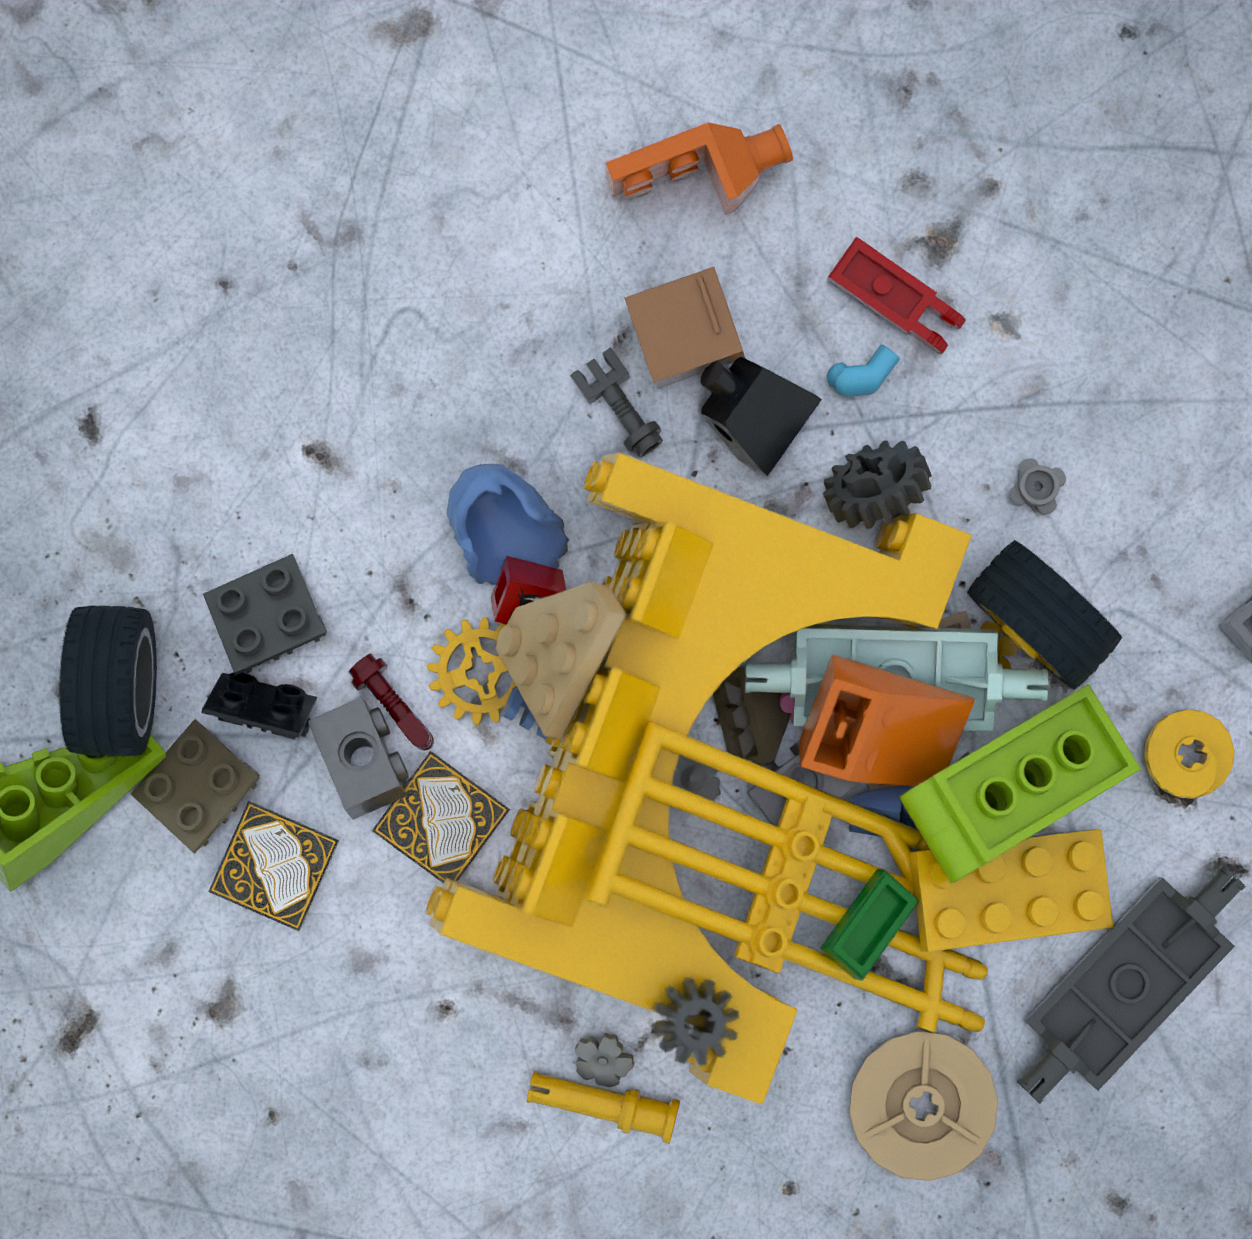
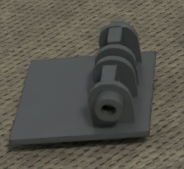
M293 554L203 593L235 675L244 671L250 673L253 671V667L271 659L277 661L280 659V655L286 652L290 655L293 653V649L313 640L317 643L320 641V637L327 633Z

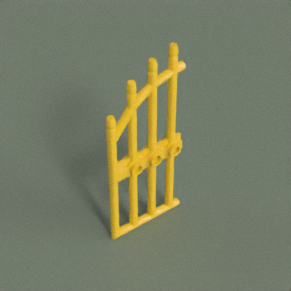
M648 721L587 901L607 907L611 893L738 941L734 957L744 960V962L780 974L784 960L919 1011L916 1027L930 1033H935L938 1019L952 1025L959 1024V1027L968 1031L980 1032L983 1029L985 1020L979 1014L968 1009L963 1010L961 1006L942 999L945 969L955 973L962 972L963 976L971 979L983 980L987 975L988 968L979 960L971 957L966 958L965 955L951 949L921 952L920 938L899 929L888 946L926 961L922 992L871 971L868 972L863 981L855 980L827 954L791 941L800 912L837 925L848 910L807 893L816 864L867 884L877 869H881L823 845L832 817L881 836L903 877L889 871L887 872L912 895H914L909 852H912L911 849L914 848L917 851L930 849L919 830L662 725ZM661 747L787 798L778 826L652 777L651 775ZM644 796L770 845L762 873L758 874L635 825ZM627 845H632L754 893L746 921L742 922L619 874Z

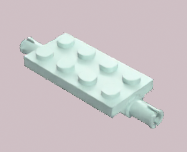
M810 625L796 631L795 659L791 658L790 663L746 661L745 693H790V698H794L793 725L805 726L829 660L833 654L972 697L975 702L963 731H994L996 703L1002 702V698L1040 699L1041 701H1047L1048 689H1045V685H1048V670L1003 669V665L998 664L997 659L998 632L996 629Z

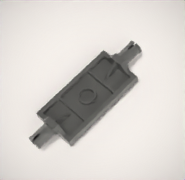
M1221 865L1218 868L1219 870L1194 897L1188 895L1186 898L1177 892L1163 877H1159L1117 921L1113 928L1099 940L1025 1018L1024 1021L1047 1042L1045 1048L1048 1051L1021 1079L1017 1080V1083L1029 1092L1039 1104L1042 1103L1046 1095L1069 1071L1073 1074L1077 1071L1099 1091L1235 947L1215 927V924L1218 922L1215 917L1246 887L1238 878H1232L1234 874L1229 869Z

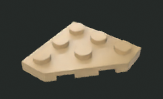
M589 582L516 607L508 624L501 629L498 635L495 649L544 736L562 739L626 616V613L608 585Z

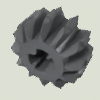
M687 977L683 979L682 995L671 985L665 988V993L672 1002L669 1006L661 1002L654 1004L653 1010L666 1016V1019L654 1022L651 1028L656 1034H667L661 1040L659 1047L666 1053L677 1048L675 1059L679 1063L685 1064L693 1053L699 1065H706L708 1061V1048L719 1057H722L726 1054V1051L718 1042L723 1036L729 1040L737 1038V1032L726 1027L725 1023L737 1020L739 1012L731 1008L723 1009L729 1003L732 996L726 990L717 992L714 995L715 982L705 979L697 990L694 979ZM699 1013L700 1016L705 1018V1024L702 1028L699 1026L691 1028L685 1024L688 1015L697 1016Z

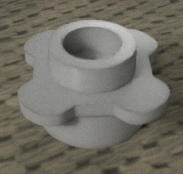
M1025 459L1019 465L1021 475L1017 485L1010 490V498L1016 505L1028 504L1036 507L1041 514H1050L1057 507L1055 497L1058 494L1059 487L1063 486L1066 482L1065 473L1057 467L1050 469L1049 467L1039 465L1035 459ZM1035 482L1042 484L1041 491L1034 490L1033 484Z

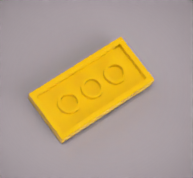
M1102 829L1029 837L953 884L948 880L930 849L909 852L914 896L919 900V903L916 905L921 952L1113 928Z

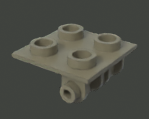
M194 719L168 749L166 758L145 776L131 795L193 853H196L202 845L207 846L209 843L207 839L222 822L225 824L228 821L226 818L231 811L236 812L238 809L236 805L251 788L254 790L257 787L255 783L260 778V775L247 763H243Z

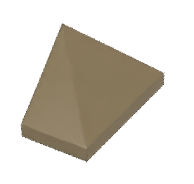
M745 666L736 668L713 693L727 751L757 765L775 761L791 713L784 712L780 707L779 701L782 693H745Z

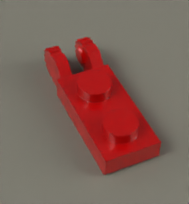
M855 237L827 278L906 335L910 332L917 340L940 354H943L946 350L948 343L944 341L941 335L918 322L926 308L930 309L950 327L960 329L966 321L964 316L936 297V291L858 237Z

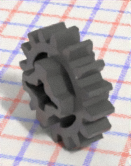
M888 440L882 441L878 449L872 450L869 445H865L862 451L856 454H847L845 457L848 463L844 466L834 465L831 468L834 477L824 479L823 482L826 487L823 496L830 512L833 513L838 523L846 520L849 528H854L861 521H864L866 528L871 529L876 520L883 519L888 525L892 523L894 517L900 514L905 516L910 514L908 505L910 503H922L924 498L921 492L931 489L929 478L932 474L924 455H921L917 446L908 449L906 442L900 441L891 448Z

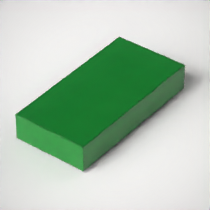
M877 869L820 949L855 980L863 981L919 903V900L886 870Z

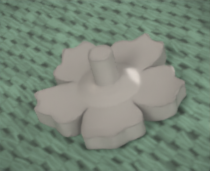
M679 755L676 765L678 770L674 772L672 785L699 796L701 794L704 798L715 801L716 797L721 794L719 788L720 780L710 776L716 774L718 770Z
M605 1033L601 1038L600 1044L593 1037L589 1039L580 1038L579 1043L575 1047V1052L579 1056L576 1061V1072L584 1080H590L596 1076L595 1082L598 1085L606 1087L619 1085L620 1077H625L634 1068L635 1062L633 1061L632 1054L622 1053L623 1045L618 1042L617 1035Z

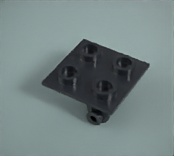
M234 672L230 674L221 673L201 713L218 717L219 721L240 726L246 724L247 728L250 729L257 727L261 728L262 732L266 733L269 730L271 734L295 740L300 736L306 738L309 730L308 720H311L309 716L317 701V697L306 694L303 689L294 685L282 684L273 686L258 682L254 676L242 672L237 675Z

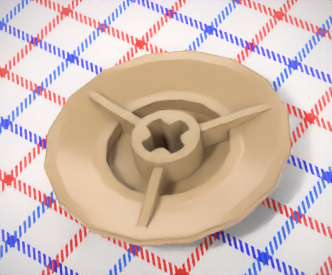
M916 1031L887 1040L866 1057L852 1082L849 1113L857 1141L877 1165L901 1178L932 1181L959 1173L982 1154L995 1130L998 1098L990 1071L971 1048L946 1034ZM923 1092H929V1100L936 1105V1109L933 1113L925 1112L922 1119L916 1118V1110L909 1105L912 1097L920 1099Z

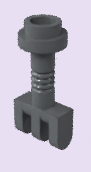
M610 347L602 354L607 364L612 367L611 371L605 374L597 361L593 359L586 365L596 381L589 385L586 377L579 370L573 372L570 377L589 404L603 396L630 435L623 444L629 452L635 451L638 457H642L653 451L663 442L659 435L661 428L656 421L645 424L638 412L631 406L632 404L619 386L630 378L629 372Z

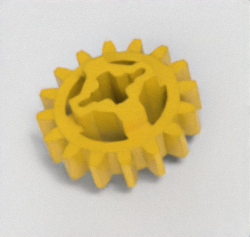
M482 617L479 629H472L470 623L465 619L461 622L463 633L456 635L449 629L444 631L449 641L446 647L433 645L432 650L441 657L439 663L427 664V670L438 673L439 677L438 680L429 684V689L431 691L443 690L445 693L438 703L441 708L447 707L451 703L457 706L454 712L455 719L460 720L468 711L472 713L474 725H480L482 716L485 713H489L494 723L500 722L499 710L505 707L510 693L516 687V684L513 681L506 694L499 699L496 686L502 675L508 673V670L499 655L494 656L483 650L480 638L491 639L497 642L498 635L506 624L501 623L496 631L490 630L488 618ZM463 644L466 655L460 667L448 672V664L452 654ZM473 649H476L478 657L485 664L493 663L495 671L488 674L489 683H487L489 694H486L484 686L476 678H468L467 672L474 668L473 660L475 658ZM465 686L478 692L482 705L471 704L462 700L453 690Z

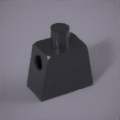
M743 357L737 358L730 368L720 361L711 363L703 371L700 379L701 385L712 393L701 408L703 418L738 460L766 476L773 470L822 400L810 391Z

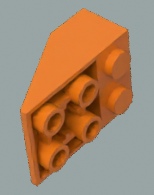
M832 654L799 739L800 766L851 782L917 786L949 767L975 700L972 697Z

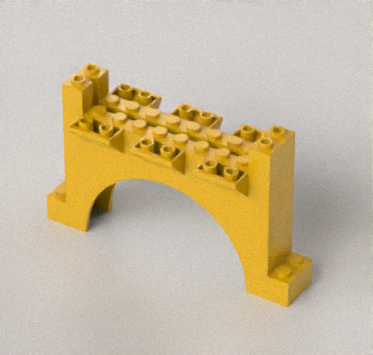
M622 453L603 455L600 462L595 460L592 462L583 488L590 491L586 500L587 503L639 522L633 524L630 531L625 529L622 531L614 550V557L620 559L613 578L606 576L602 583L610 587L626 616L562 739L554 737L545 739V743L551 745L548 755L553 756L554 759L551 766L544 764L538 775L534 792L540 794L538 802L530 801L527 810L520 808L515 816L510 836L516 838L510 856L502 855L493 877V883L499 885L496 894L499 896L446 877L443 887L435 886L433 888L425 914L431 916L429 925L440 935L654 1011L653 1006L656 1002H661L667 1006L672 1002L665 993L667 986L671 985L682 995L684 978L691 977L694 979L697 990L705 979L715 982L714 995L717 992L726 990L732 996L729 1003L723 1009L731 1008L739 1012L737 1020L725 1023L726 1027L737 1032V1038L729 1040L723 1036L718 1042L726 1051V1054L722 1057H719L708 1048V1061L706 1065H699L692 1053L687 1061L691 1063L689 1072L708 1086L763 1105L798 1009L780 1002L779 998L755 988L732 970L715 952L698 926L613 893L610 895L607 907L587 901L648 721H652L687 736L706 701L741 663L768 644L810 625L835 619L874 617L891 620L910 627H916L917 624L938 629L972 535L917 513L908 514L907 516L900 514L893 518L892 523L888 525L885 522L883 523L876 540V548L881 549L880 553ZM661 747L651 776L672 784L679 754ZM644 796L635 825L669 838V805ZM627 845L619 874L683 898L677 882L673 861L632 845ZM699 1013L697 1016L688 1015L685 1023L702 1028L705 1024V1018L700 1016Z

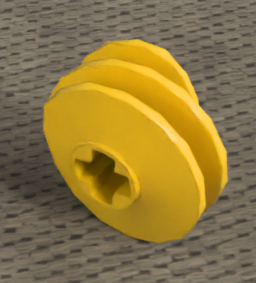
M1179 710L1162 717L1151 728L1144 744V763L1151 779L1163 791L1179 798L1193 799L1211 794L1224 784L1233 767L1235 750L1231 735L1220 720L1204 711ZM1194 742L1197 745L1194 752L1200 754L1199 761L1190 762L1184 766L1181 764L1184 756L1178 754L1179 747L1190 746Z

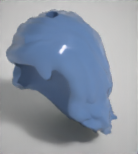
M480 464L465 469L451 488L446 515L450 526L455 531L454 538L464 550L463 557L468 562L467 571L469 576L474 578L475 582L483 584L486 581L495 585L506 556L556 569L559 567L557 559L568 551L567 542L569 541L563 530V519L556 515L554 510L549 509L547 503L542 499L537 490L503 464Z

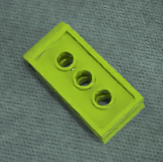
M1087 684L901 795L899 799L948 880L953 884L1141 770L1091 686Z

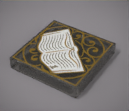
M430 751L404 786L407 796L392 802L372 831L444 884L446 877L459 881L511 809Z
M248 801L208 892L294 930L301 931L340 840L257 803Z

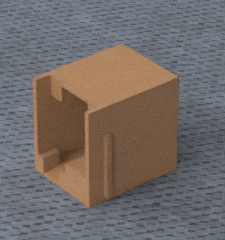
M714 267L625 297L645 360L657 389L702 374L706 367L715 361L728 365L739 357L745 358Z

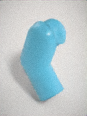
M880 345L866 365L848 367L844 363L833 365L827 373V382L829 386L835 388L836 393L845 397L873 394L898 363L900 357L886 346Z

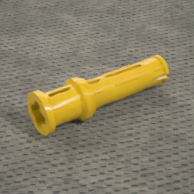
M538 1071L533 1072L530 1085L548 1089L550 1092L530 1088L526 1102H533L618 1123L617 1129H621L623 1133L629 1134L632 1130L660 1136L663 1143L670 1144L680 1100L672 1099L668 1103L640 1096L639 1090L636 1089L626 1090L624 1095L541 1074Z

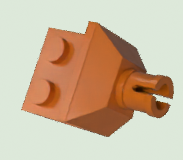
M707 122L606 162V181L613 197L624 193L625 198L630 199L653 189L652 181L670 175L672 181H676L696 173L699 170L697 164L704 161L725 215H728L737 210L758 184L759 174L783 162L793 161V155L780 124L753 136L748 135L744 137L741 129Z

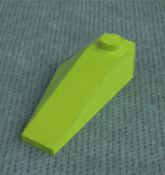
M151 735L146 750L142 755L87 756L71 753L66 747H62L48 752L47 748L31 753L32 758L5 767L0 763V880L10 892L51 864L166 758V752Z

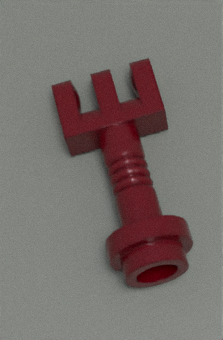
M368 654L359 660L349 670V674L353 677L351 684L359 691L367 687L375 698L380 700V704H383V707L386 708V711L389 712V715L397 723L396 725L414 746L423 751L431 749L434 745L433 735L407 704L402 701V698H399V695L396 694V691L393 690V687L382 675L388 667L382 658L376 660L372 654Z

